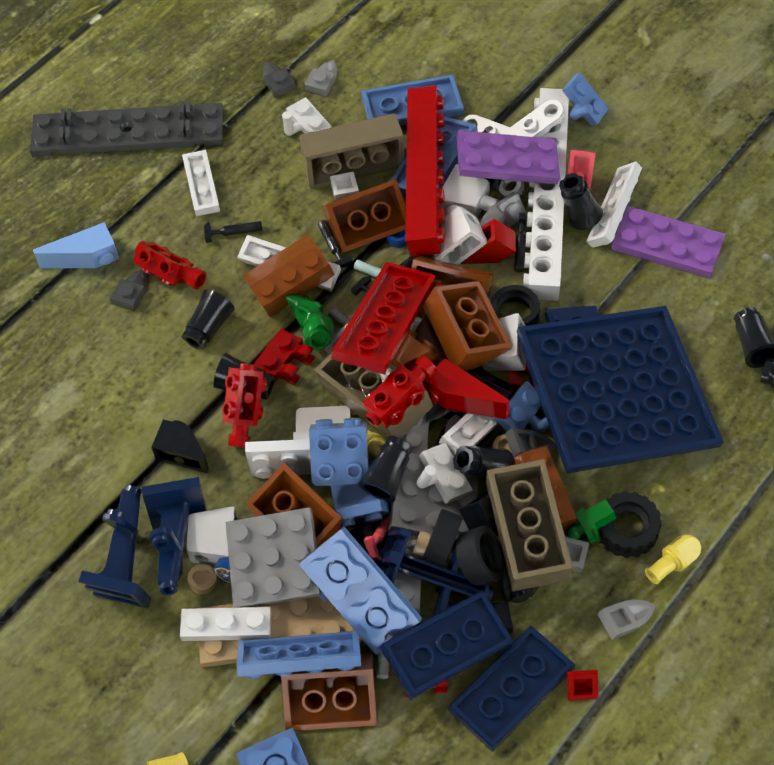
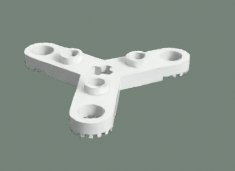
M548 100L511 127L478 115H469L462 121L472 124L477 123L478 132L486 130L488 133L541 138L549 132V129L561 123V120H564L566 111L558 100ZM550 109H558L555 116L546 117ZM511 180L501 181L498 190L504 197L512 192L522 195L525 187L523 181H514L517 184L511 191H506L505 189L506 185L508 186L507 183L510 184Z

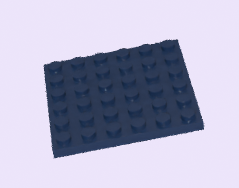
M666 306L518 327L516 331L518 341L566 474L719 448L723 444V438Z

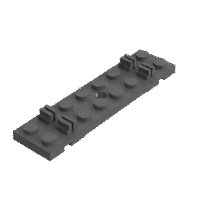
M182 101L179 106L72 112L71 108H68L67 112L65 109H61V113L33 114L30 153L32 157L51 156V153L60 152V155H75L111 151L195 147V144H204V147L222 146L223 104L191 105L190 101H186L185 105L184 101Z

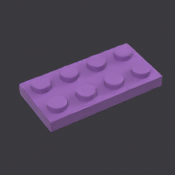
M458 131L459 176L558 184L560 171L556 139Z
M627 206L611 250L710 279L724 242L725 234Z

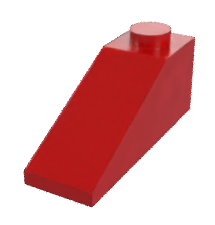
M447 359L442 360L436 366L438 372L431 379L424 380V388L427 389L432 403L439 404L445 409L500 419H507L510 416L509 399Z

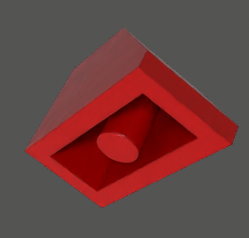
M495 219L481 226L488 243L461 262V264L499 263L516 253L515 231Z

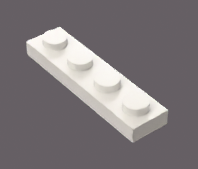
M637 162L617 168L601 206L603 216L592 227L586 241L592 248L607 245L615 238L616 230L623 218V213L631 199L630 196L642 170V167Z
M247 235L237 258L241 262L257 267L286 247ZM328 262L335 275L317 287L332 292L341 267L340 265Z

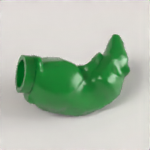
M286 295L287 303L293 309L294 316L303 328L304 343L315 350H321L330 345L334 335V325L331 319L323 314L322 304L309 300V296Z

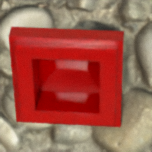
M598 670L567 672L568 701L598 699Z

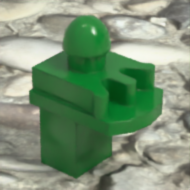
M606 499L587 510L583 507L579 512L575 513L578 524L570 526L567 534L573 539L580 538V535L584 534L590 544L595 541L599 542L601 538L597 529L615 520L616 515Z

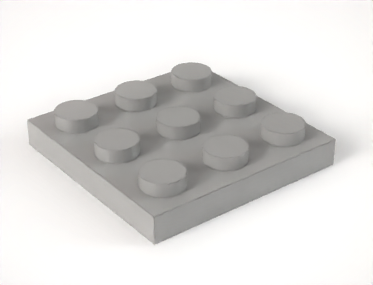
M411 453L409 455L410 460L398 487L396 499L394 502H391L388 530L403 528L410 531L413 536H419V533L422 531L432 535L441 509L461 515L459 509L477 498L478 479L465 476L473 491L468 496L445 504L435 484L426 488H419L417 486V479L425 467L419 458L420 454ZM462 520L454 544L457 543L460 533L468 531L464 520Z
M310 507L225 522L233 608L256 607L322 596V591L299 565L304 558L317 549L313 510Z

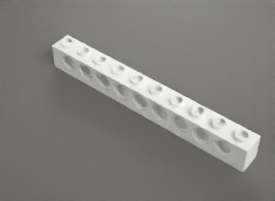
M540 88V98H535L534 110L548 100H558L566 111L564 120H561V123L549 129V132L541 137L556 139L560 180L558 184L529 182V187L534 188V192H529L528 207H533V212H528L527 227H532V231L526 232V247H530V253L525 252L524 268H529V274L524 273L523 286L531 289L538 296L539 300L559 301L564 200L561 196L559 183L565 178L569 98L564 94L563 89ZM550 109L546 117L555 116L558 109Z

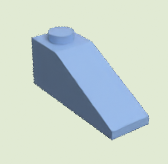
M105 222L33 249L40 268H98L119 259L114 241Z

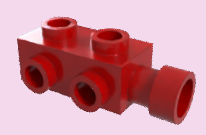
M141 241L136 246L133 263L139 265L143 272L157 275L163 283L171 286L186 283L191 288L199 290L204 285L207 273L198 267L192 268L193 263L189 262L187 258L180 257L170 252L168 248L161 247L154 242L146 243Z
M421 356L414 363L415 367L411 371L401 364L386 377L385 381L376 390L371 391L362 404L367 412L365 417L373 426L378 427L381 424L387 429L391 424H399L404 418V411L411 404L416 406L423 400L426 390L422 382L425 379H431L438 372L436 366L427 357Z
M240 363V368L229 367L225 382V403L222 407V422L233 424L232 433L228 437L229 446L245 448V442H250L251 436L248 435L249 426H257L258 420L263 416L264 410L260 404L261 393L266 390L267 381L263 377L264 372L256 370L257 365Z

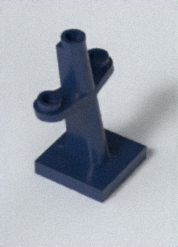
M199 477L142 487L143 500L153 529L149 535V542L159 552L158 584L162 595H173L178 590L177 583L183 572V547L189 515L207 511Z
M126 485L125 490L122 489L118 511L108 509L107 514H103V521L114 528L106 566L99 574L82 570L78 582L86 584L85 588L93 591L94 596L148 609L151 597L139 584L132 582L135 547L140 539L137 527L142 489Z
M403 528L388 531L380 553L381 561H377L378 567L393 584L399 572L441 587L433 616L452 607V603L448 602L451 591L471 597L483 590L489 601L491 600L494 587L487 583L476 586L471 584L464 575L457 573L459 563L456 547L449 565L445 569L405 553L411 535L410 531Z

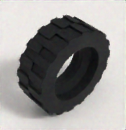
M624 491L620 494H613L611 498L606 500L616 517L625 512L633 513L641 519L643 528L638 535L626 537L618 533L614 526L615 520L597 529L601 538L600 543L605 546L604 548L607 551L610 550L614 555L624 556V558L640 557L643 553H648L650 548L655 546L660 533L662 520H660L661 514L659 510L656 509L653 501L651 502L648 500V497L639 495L637 492L628 493V491Z

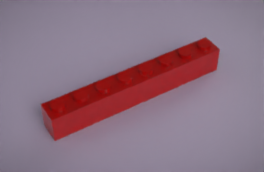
M437 85L408 89L405 241L410 257L441 254V243H445L444 228L441 227V223H445L444 209L441 207V203H445L444 189L440 188V184L445 183L443 168L440 169V165L445 164L443 149L440 150V146H444L443 131H440V128L444 127L443 113H440V110L444 109L443 95L438 94Z

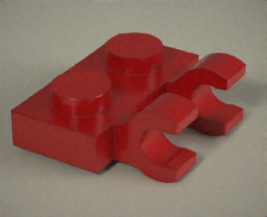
M280 329L253 365L266 370L267 373L274 374L275 382L280 377L288 383L295 385L300 379V375L296 374L299 368L290 364V362L295 358L305 365H310L315 356L311 354L313 348L304 344L302 338Z

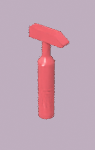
M390 514L384 516L373 536H368L364 539L369 556L373 561H381L376 546L378 543H382L389 531Z

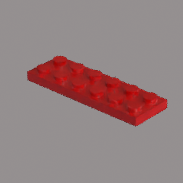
M386 262L332 349L331 359L368 369L372 372L385 374L434 286L436 275Z

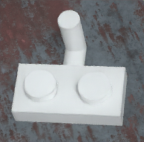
M307 98L287 107L286 112L282 114L284 132L287 136H291L299 131L306 134L332 128Z
M446 443L422 451L419 458L425 469L416 482L419 488H426L435 484L445 504L470 495L473 489L465 475L460 473L459 470L454 469V456Z

